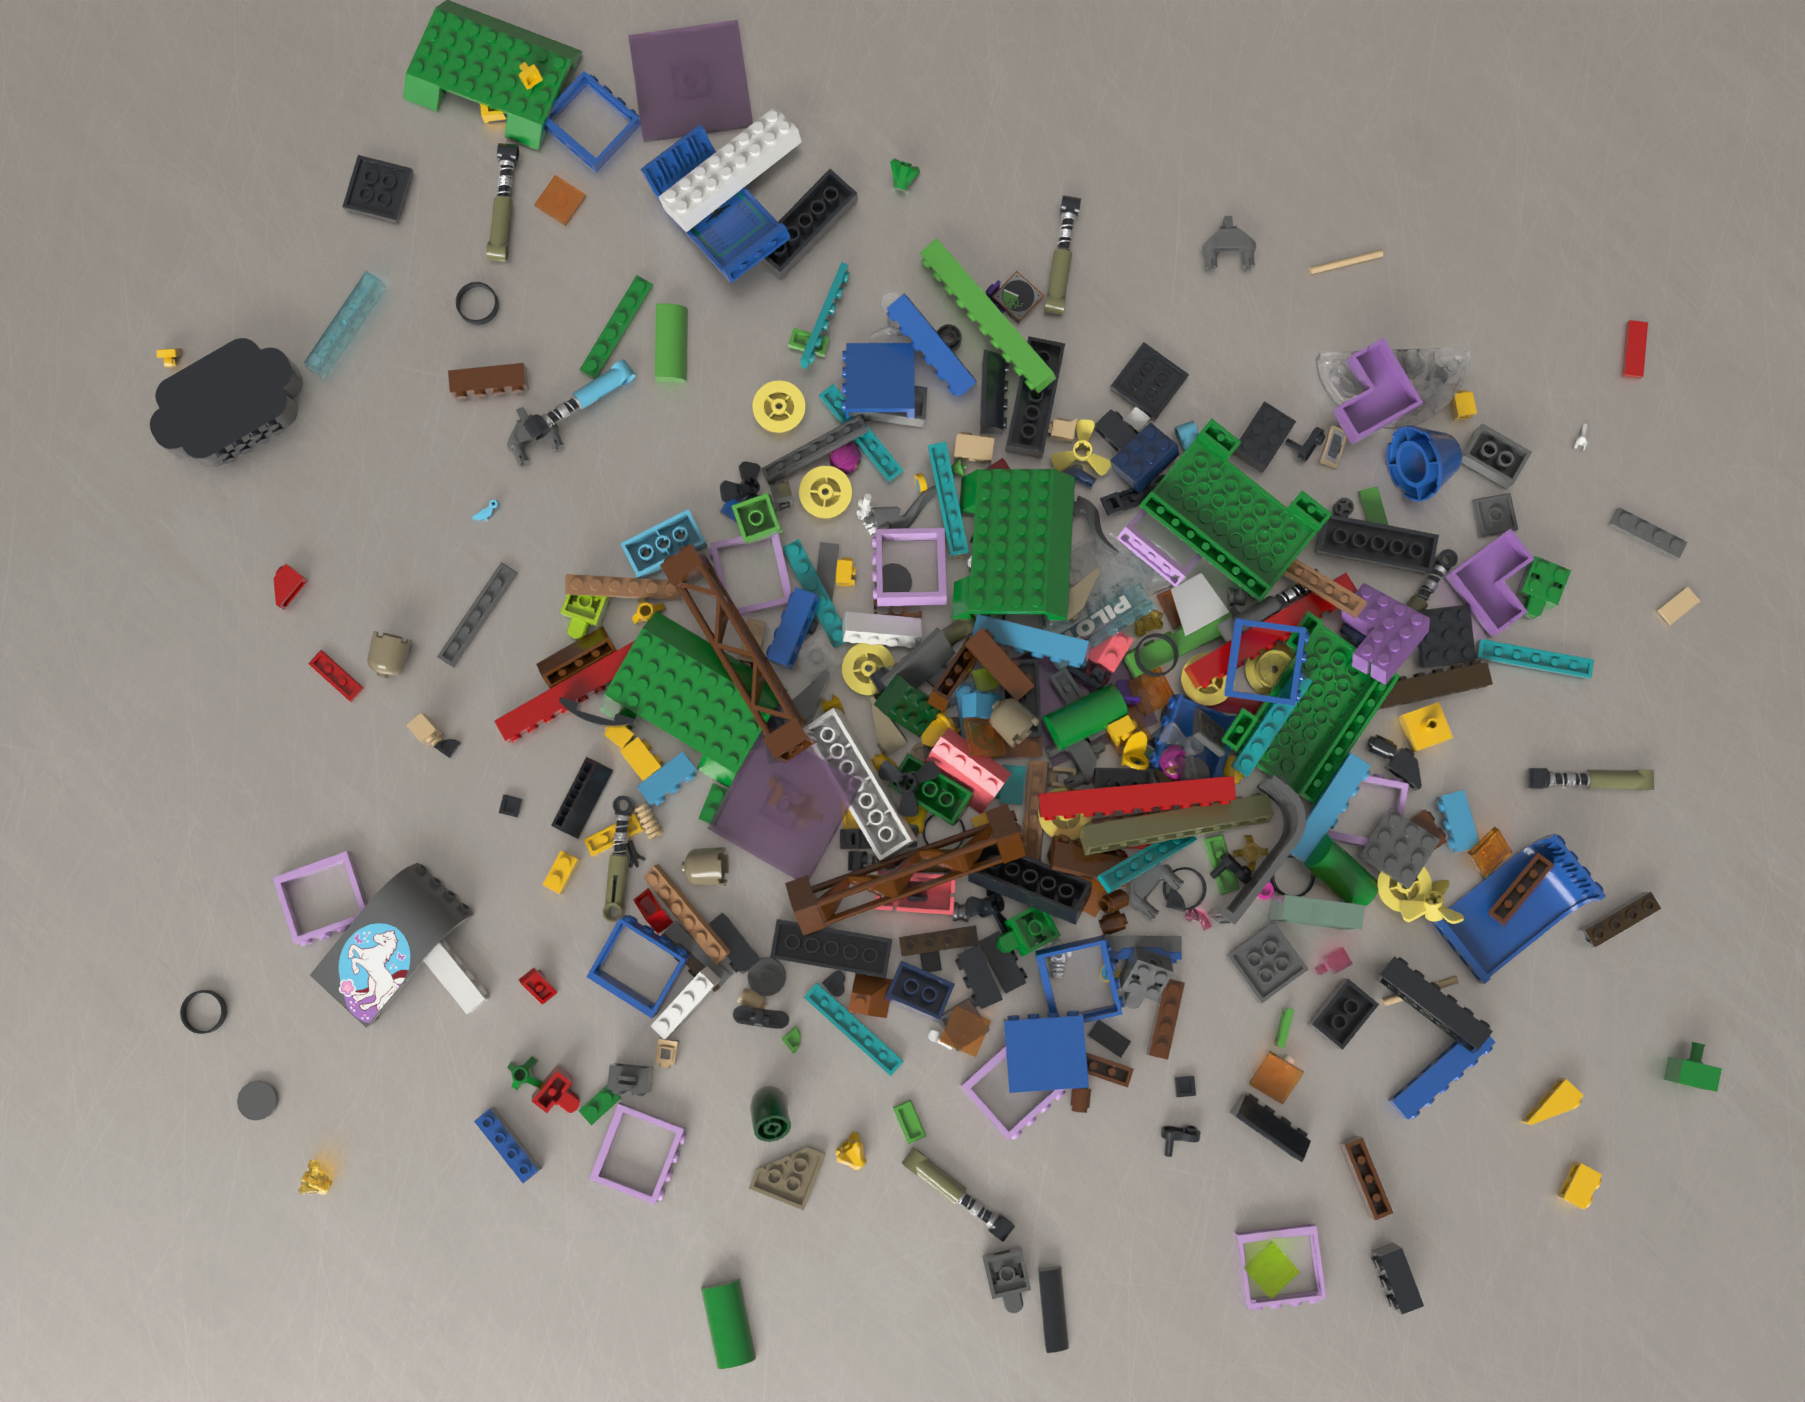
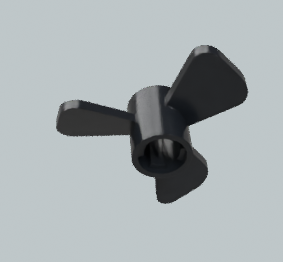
M747 461L742 462L739 465L742 481L738 484L725 480L720 484L722 501L727 503L735 499L738 503L759 496L757 493L760 490V484L756 477L761 469L760 465Z
M888 760L881 764L878 771V776L881 779L897 783L898 788L903 791L898 808V813L903 817H915L919 814L914 793L918 791L921 782L935 779L940 774L936 763L933 761L925 763L914 775L911 773H901ZM912 779L914 781L912 783L911 788H909L908 790L906 789L907 785L904 783V781H910Z
M986 889L987 897L980 899L971 896L966 900L965 915L967 918L977 914L981 918L994 915L1002 933L1008 932L1004 924L1007 919L1001 913L1004 910L1005 902L1000 894Z

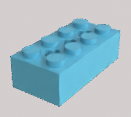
M689 509L620 543L637 578L644 579L661 571L660 564L664 562V559L680 552L683 546L693 544L700 550L708 547ZM680 533L684 535L682 540L679 538ZM666 542L667 547L663 548L661 543ZM647 550L650 553L648 557L645 556V551Z

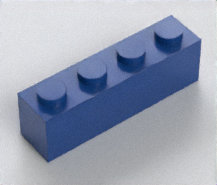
M797 587L790 594L787 609L781 615L782 621L779 627L775 629L772 645H769L766 651V658L771 663L792 670L821 601L816 594Z

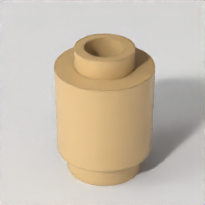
M746 988L737 1000L741 1004L740 1006L765 1009L768 1004L765 1002L766 998L752 989L748 990Z

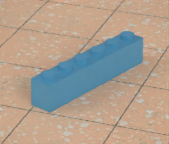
M977 614L972 633L973 636L981 628L984 631L988 629L994 635L993 641L997 645L1001 643L1005 648L1006 646L1011 647L1013 652L1024 654L1025 651L1031 652V656L1043 659V656L1051 657L1050 661L1061 663L1062 660L1068 661L1070 666L1080 668V665L1086 666L1092 645L1087 640Z
M1353 753L1347 755L1306 816L1304 834L1290 853L1292 856L1304 863L1328 830L1334 829L1339 821L1336 818L1340 812L1344 813L1349 806L1347 802L1350 797H1354L1360 789L1358 787L1361 780L1365 781L1371 772L1369 771L1370 764Z

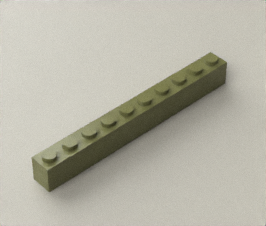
M1255 793L1245 798L1238 796L1236 800H1231V804L1219 805V801H1215L1212 803V806H1200L1199 803L1191 808L1179 807L1176 810H1161L1154 814L1143 813L1137 817L1125 816L1120 820L1113 821V819H1108L1098 824L1091 822L1082 826L1079 836L1084 854L1090 855L1269 823L1274 816L1268 794L1261 795L1260 793Z

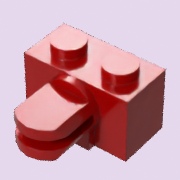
M558 1065L555 1066L535 1090L531 1101L546 1113L549 1112L554 1104L568 1113H573L578 1109L580 1103L578 1095L568 1089L573 1083L572 1076Z

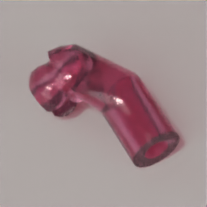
M1193 908L1185 913L1187 921H1199L1204 931L1212 927L1204 911Z

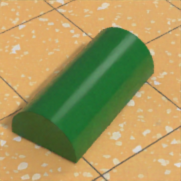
M1109 684L1042 716L1058 750L1061 751L1107 729L1108 725L1127 716L1128 710L1119 690L1114 685Z
M907 753L898 770L901 773H911L914 775L925 763ZM940 773L935 779L921 782L918 791L914 795L918 805L950 825L955 826L966 812L974 793ZM914 780L904 781L907 785L906 789L909 790ZM890 781L887 786L903 795V791L898 788L897 783Z
M1327 834L1324 835L1303 864L1307 870L1344 903L1367 906L1378 893L1377 879Z
M740 1279L701 1287L717 1368H733L754 1361L756 1355Z

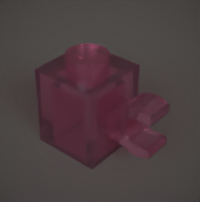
M1337 947L1322 956L1325 962L1315 967L1318 975H1322L1329 970L1331 973L1336 974L1353 963L1344 947Z

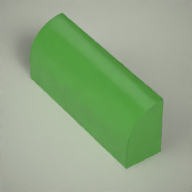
M656 304L655 379L657 382H687L688 309L682 305Z

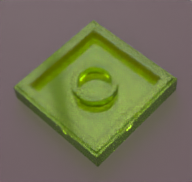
M1273 1241L1243 1268L1270 1299H1273L1300 1273Z

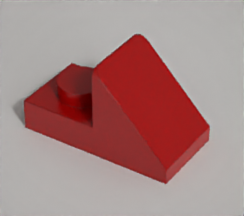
M532 968L518 979L521 985L542 1005L558 993L541 970L537 971L535 968Z

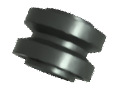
M946 324L937 330L942 339L946 334H951L954 337L953 342L947 343L953 352L960 347L962 334L956 326Z

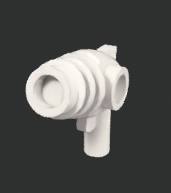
M865 494L864 498L860 497L858 500L856 512L858 518L863 521L864 517L871 515V508L875 507L874 504H870L872 498L870 494ZM874 522L865 526L866 529L870 528L867 530L870 535L875 534L876 529H880V526H875Z
M1055 939L1053 942L1048 943V948L1064 943L1060 939ZM1071 952L1048 957V961L1054 963L1049 964V966H1053V968H1050V970H1053V972H1050L1051 978H1063L1064 972H1061V970H1065V968H1061V966L1066 965L1061 963H1065L1067 957H1071Z

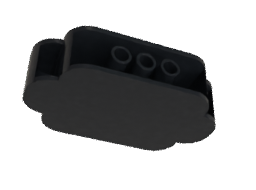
M235 339L159 384L155 394L159 409L154 412L150 419L151 433L159 445L177 457H192L202 465L211 468L229 464L238 455L246 454L251 451L252 447L267 442L269 437L281 434L285 428L295 421L298 408L294 398L302 390V375L297 366L279 349L272 347L261 349L250 339Z

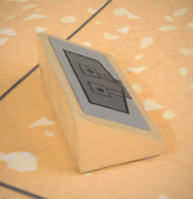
M1333 425L1329 428L1319 460L1320 464L1337 469L1347 438L1342 429Z

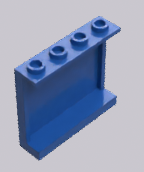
M846 343V351H842L843 362H846V367H842V378H846V383H842V395H846V400H842V411H846V418H849V412H907V418H915L914 347L912 344Z
M1172 694L1167 703L1166 715L1161 720L1162 727L1160 733L1155 738L1154 750L1149 756V767L1163 772L1159 762L1162 753L1169 746L1178 745L1187 753L1182 756L1183 758H1199L1208 766L1210 778L1221 777L1230 748L1225 745V754L1219 757L1193 736V711L1197 708L1202 710L1224 728V733L1236 716H1228L1184 698L1182 694Z
M1067 1011V1015L1051 1012L1047 1013L1045 1017H1039V1014H1027V1018H1019V1015L1007 1016L1008 1019H1004L1009 1093L1089 1087L1083 1014H1079L1078 1011Z

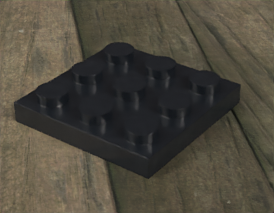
M358 155L342 206L343 209L398 223L413 174L412 168Z
M1143 342L1110 388L1156 421L1186 381L1189 374Z
M1470 604L1418 610L1419 613L1430 618L1429 632L1418 644L1421 668L1476 661Z

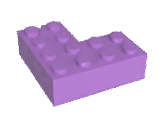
M1384 337L1369 345L1367 349L1365 347L1351 355L1346 361L1364 392L1339 405L1333 414L1353 445L1422 405L1423 401Z
M1509 529L1447 574L1445 578L1466 605L1470 604L1472 614L1489 636L1493 637L1528 612L1504 581L1534 560V558L1512 529Z
M1363 583L1355 594L1367 601L1366 606L1357 618L1342 611L1341 622L1367 636L1353 653L1352 666L1368 674L1371 661V677L1386 685L1429 632L1430 618Z

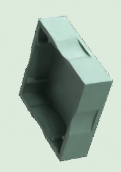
M1291 895L1272 896L1270 898L1268 920L1340 930H1361L1365 905Z

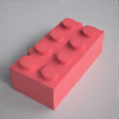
M878 870V875H886L891 871ZM913 873L910 881L926 882L943 875ZM955 880L927 889L928 899L926 902L908 901L907 897L877 907L875 910L893 911V907H897V911L953 915L954 897H950V894L955 893Z

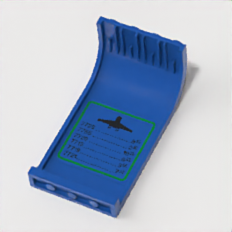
M698 125L640 170L661 203L660 195L716 153L705 129ZM745 187L693 228L685 232L730 283H733L791 238L783 223L779 224Z

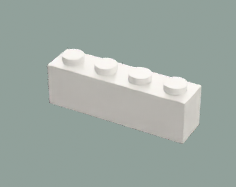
M845 612L842 622L843 642L915 648L922 639L921 618Z
M443 939L427 956L424 962L465 1013L471 1014L489 999L486 995L488 992L481 984L478 986L474 981L476 978L469 969L465 970L462 966V959L457 954L453 955L450 951L451 946Z
M706 966L665 1009L651 1027L665 1040L721 979Z

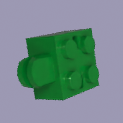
M1538 556L1533 557L1534 560L1528 563L1515 594L1527 599L1524 608L1528 612L1525 616L1536 618L1542 614L1544 607L1549 609L1556 607L1559 604L1571 570Z
M1031 907L1004 922L1008 932L998 937L996 945L1003 953L1011 952L1017 948L1021 957L1060 937L1061 934L1050 914Z

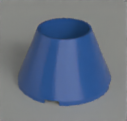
M1405 426L1392 434L1394 437L1387 446V466L1391 479L1396 487L1399 486L1405 492L1403 495L1413 501H1425L1432 498L1459 470L1462 463V452L1459 443L1452 435L1416 426Z

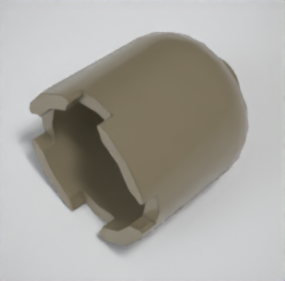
M373 631L367 659L368 666L376 671L377 676L388 678L389 675L399 674L405 666L412 640L406 639V642H404L400 636L383 633V636H379L377 631Z
M1008 698L1002 702L998 700L992 706L993 711L990 715V724L1012 748H1014L1015 742L1019 745L1032 733L1030 728L1033 724L1037 726L1040 721L1015 698Z
M716 847L691 850L686 856L685 862H682V873H685L687 880L693 885L726 886L728 880L724 879L725 873H729L728 854H724L726 848Z

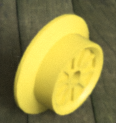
M781 380L772 381L763 385L755 394L753 413L757 422L766 430L777 433L786 432L795 428L803 419L805 399L801 391L792 383Z
M819 466L810 470L803 477L799 486V498L803 507L813 516L832 518L841 514L848 507L852 498V486L848 477L841 470L832 466ZM827 491L829 494L823 495V492Z
M859 643L853 646L843 659V678L846 684L859 694H878L879 692L869 676L882 667L894 666V658L889 650L882 645ZM866 667H871L872 671L867 672L865 669Z
M1276 643V646L1268 651L1265 648L1259 651L1261 655L1253 660L1247 658L1245 665L1246 678L1251 687L1260 694L1267 695L1294 655L1289 648L1279 643ZM1272 666L1275 668L1274 672L1271 670Z
M1209 652L1200 653L1193 656L1185 664L1181 674V684L1184 692L1192 701L1205 706L1217 705L1229 697L1224 696L1226 676L1221 679L1218 677L1212 679L1213 684L1204 689L1202 686L1195 689L1184 671L1187 666L1209 654Z
M1058 787V788H1055V789L1051 790L1050 792H1059V791H1068V790H1067V787ZM1038 809L1041 827L1051 837L1062 834L1074 840L1080 837L1079 833L1082 826L1092 821V817H1083V814H1075L1076 818L1064 819L1061 815L1056 816V820L1045 821L1044 817L1039 816Z
M1425 867L1422 868L1410 889L1406 887L1403 889L1401 884L1381 871L1377 880L1378 893L1385 905L1397 912H1401V901H1423L1424 895L1432 890L1431 878Z

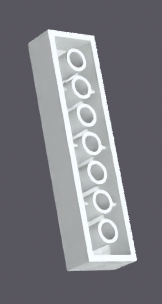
M776 107L772 108L660 195L659 199L664 210L685 232L689 231L799 145L802 141L798 128Z
M832 708L808 724L818 741L812 747L879 861L895 856L918 841L906 819L898 813L899 807L883 780L878 776L876 768L841 709Z

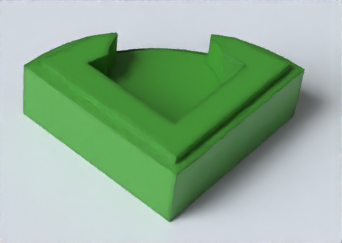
M797 1026L782 1038L793 1054L798 1050L801 1043V1034Z

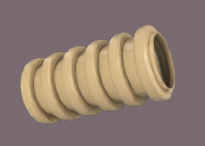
M646 802L637 806L634 811L638 813L637 817L641 819L639 821L643 823L642 827L646 829L645 833L649 835L648 839H654L662 835L664 831L660 829L661 825L657 823L658 819H655L656 815L652 813L653 809Z

